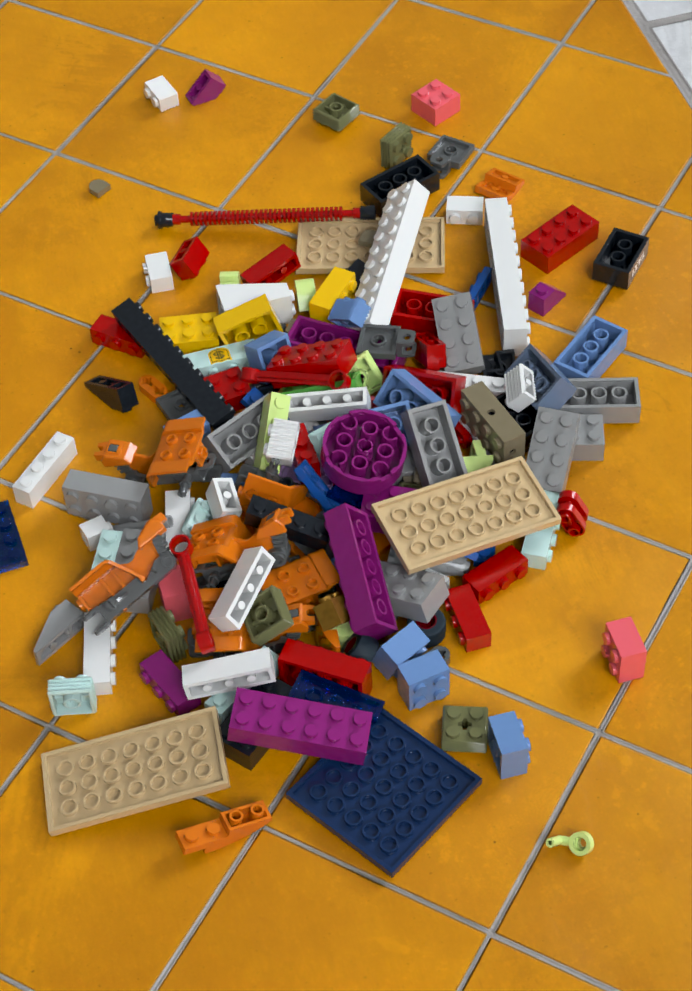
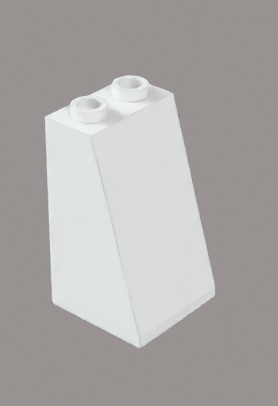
M287 283L215 285L219 315L263 294H266L280 323L289 324L293 315L296 314L294 303H292V301H295L293 290H289Z

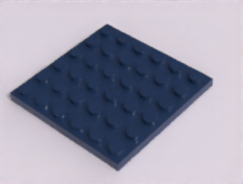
M376 704L369 711L373 712L364 764L357 765L321 758L286 792V798L393 878L482 784V778Z

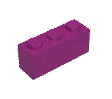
M162 650L139 663L141 670L139 676L144 684H149L152 687V691L158 699L162 698L165 701V706L169 712H174L179 716L189 713L201 705V698L188 700L182 684V672Z

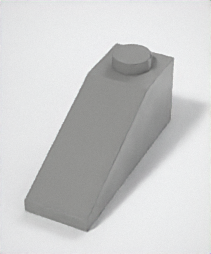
M67 599L61 604L56 605L50 612L33 650L36 663L39 666L84 628V620L82 619L84 612Z

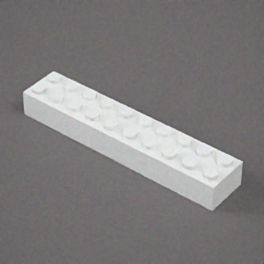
M415 179L404 183L397 189H392L387 195L386 205L378 222L379 226L374 235L373 245L369 250L370 254L365 263L363 275L360 278V285L355 293L356 297L364 299L366 304L371 307L369 314H367L368 317L364 321L365 324L389 325L430 194ZM346 327L357 331H361V328Z
M507 197L485 199L484 229L490 268H492V284L502 350L514 349L515 356H519L530 343V338L527 334H531L530 322H526L528 320V309H524L526 307V295H522L524 293V282H520L522 280V269H518L520 267V257L516 255L518 254L517 242L514 243L516 241V232L512 230L514 228V219L510 217L512 216V207L508 205Z

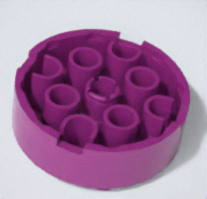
M351 410L348 414L341 417L337 416L327 426L323 436L320 455L322 468L327 477L345 491L363 495L375 494L392 486L400 477L406 458L407 442L405 435L397 427V423L390 417L373 410Z

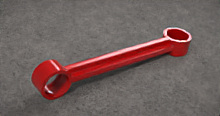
M242 367L240 376L241 381L252 384L268 382L328 386L333 390L346 389L351 385L350 376L341 370H334L329 375L266 371ZM344 375L343 384L336 388V378Z
M176 535L170 540L169 548L174 557L178 559L197 632V643L202 655L216 651V646L209 629L191 560L194 547L186 535ZM179 543H188L184 551L175 552V548Z

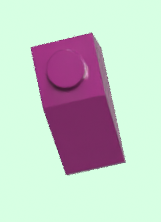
M204 69L185 96L193 106L216 99L226 84L220 76Z
M539 282L529 291L528 309L544 317L566 296V293L552 285Z

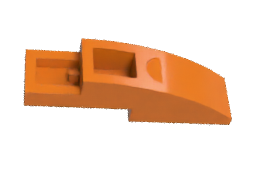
M260 800L220 812L218 819L176 831L175 838L184 855L203 850L206 854L252 834L272 821V816L264 801Z

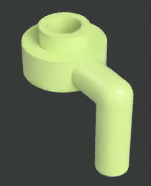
M586 831L573 833L570 837L554 836L548 838L545 842L549 848L558 845L569 846L571 852L577 856L587 855L594 848V839ZM581 839L586 841L585 847L581 845Z

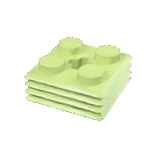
M366 350L357 355V361L349 373L360 371V374L364 376L362 381L363 387L367 386L368 392L371 395L382 387L383 375L369 351Z

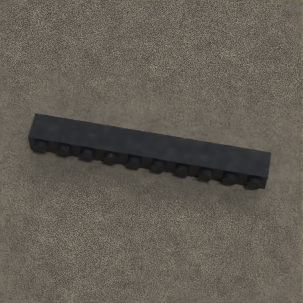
M128 298L111 311L118 324L194 410L198 409L206 418L213 431L234 417L236 411L230 403L226 405L221 393L213 391L215 388L211 382L203 380L204 376L198 368L193 369L194 365L188 357L184 359L181 349L178 346H173L174 343L168 335H163L164 332L158 324H153L154 321L148 313H143L144 310L138 302L134 303Z

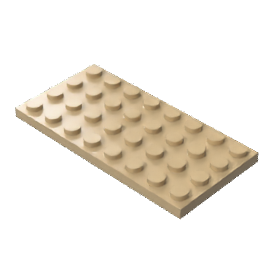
M422 217L405 273H445L444 217ZM316 218L315 222L311 220L310 222H307V220L302 222L301 219V222L298 223L297 257L301 267L296 270V274H330L335 266L347 270L357 259L366 263L370 254V248L359 245L358 240L364 231H377L378 222L381 218H376V220L343 218V221L339 219L335 221V218L334 221H330L329 218V221L324 219V222H321V219L319 222H316Z
M522 456L371 504L372 513L408 575L558 525L562 520Z
M216 706L41 754L48 832L51 837L231 788Z

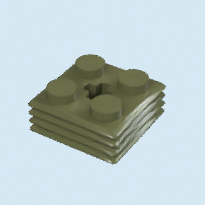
M332 93L313 109V119L322 125L333 128L335 131H341L360 115V105Z
M400 122L380 139L382 167H387L388 170L412 155L411 140L413 135L411 134L410 126Z
M273 585L257 595L244 620L252 643L262 646L294 625L281 589Z
M160 606V608L156 607V610L152 609V612H148V618L153 637L162 651L174 664L175 662L178 663L179 660L182 661L183 658L186 659V650L189 649L183 638L186 635L181 625H175V617L171 610L166 611L163 606Z
M444 705L441 750L486 753L488 708Z

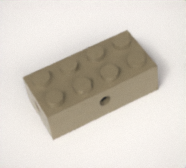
M480 381L462 389L460 399V414L462 416L460 419L463 424H467L472 435L481 441L482 447L493 455V461L498 464L522 456L525 460L526 433L484 382Z

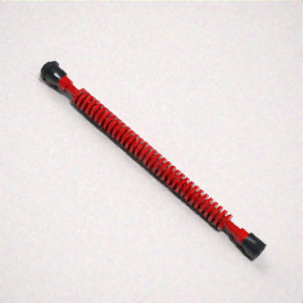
M375 205L361 206V208H353V210H343L342 206H339V210L338 207H334V209L330 207V210L328 207H325V211L324 207H321L320 210L319 207H316V210L314 207H311V211L310 208H306V210L305 208H302V210L297 208V212L296 208H292V210L291 208H288V210L283 208V212L282 209H278V211L277 209H274V211L269 209V213L268 209H264V211L263 209H260V211L256 209L255 212L254 210H246V212L245 210H241V212L240 210H232V213L231 210L227 212L218 211V213L217 211H209V213L208 211H204V213L200 211L195 212V214L190 212L188 216L158 211V214L154 217L155 226L163 229V227H173V225H181V223H190L191 226H199V223L200 226H211L213 223L214 225H222V223L223 225H227V223L228 225H236V222L237 225L241 223L250 224V222L251 224H259V221L260 224H264L265 221V224L273 223V220L274 223H278V221L279 223H287V219L288 223H292V220L293 223H296V221L301 222V219L302 222H306V220L307 222H310V220L315 222V218L316 222H319L320 219L321 222H324V219L329 221V218L330 221H334V218L335 221H338V219L343 221V217L376 220Z

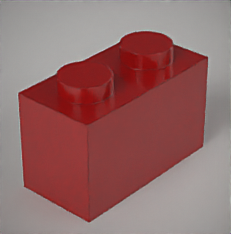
M196 236L182 243L169 265L182 281L189 278L193 279L198 276L199 270L206 263V258L210 252Z

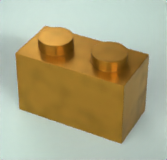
M340 591L319 599L320 604L313 607L323 632L350 621L349 613L344 605L345 597L344 594H340Z

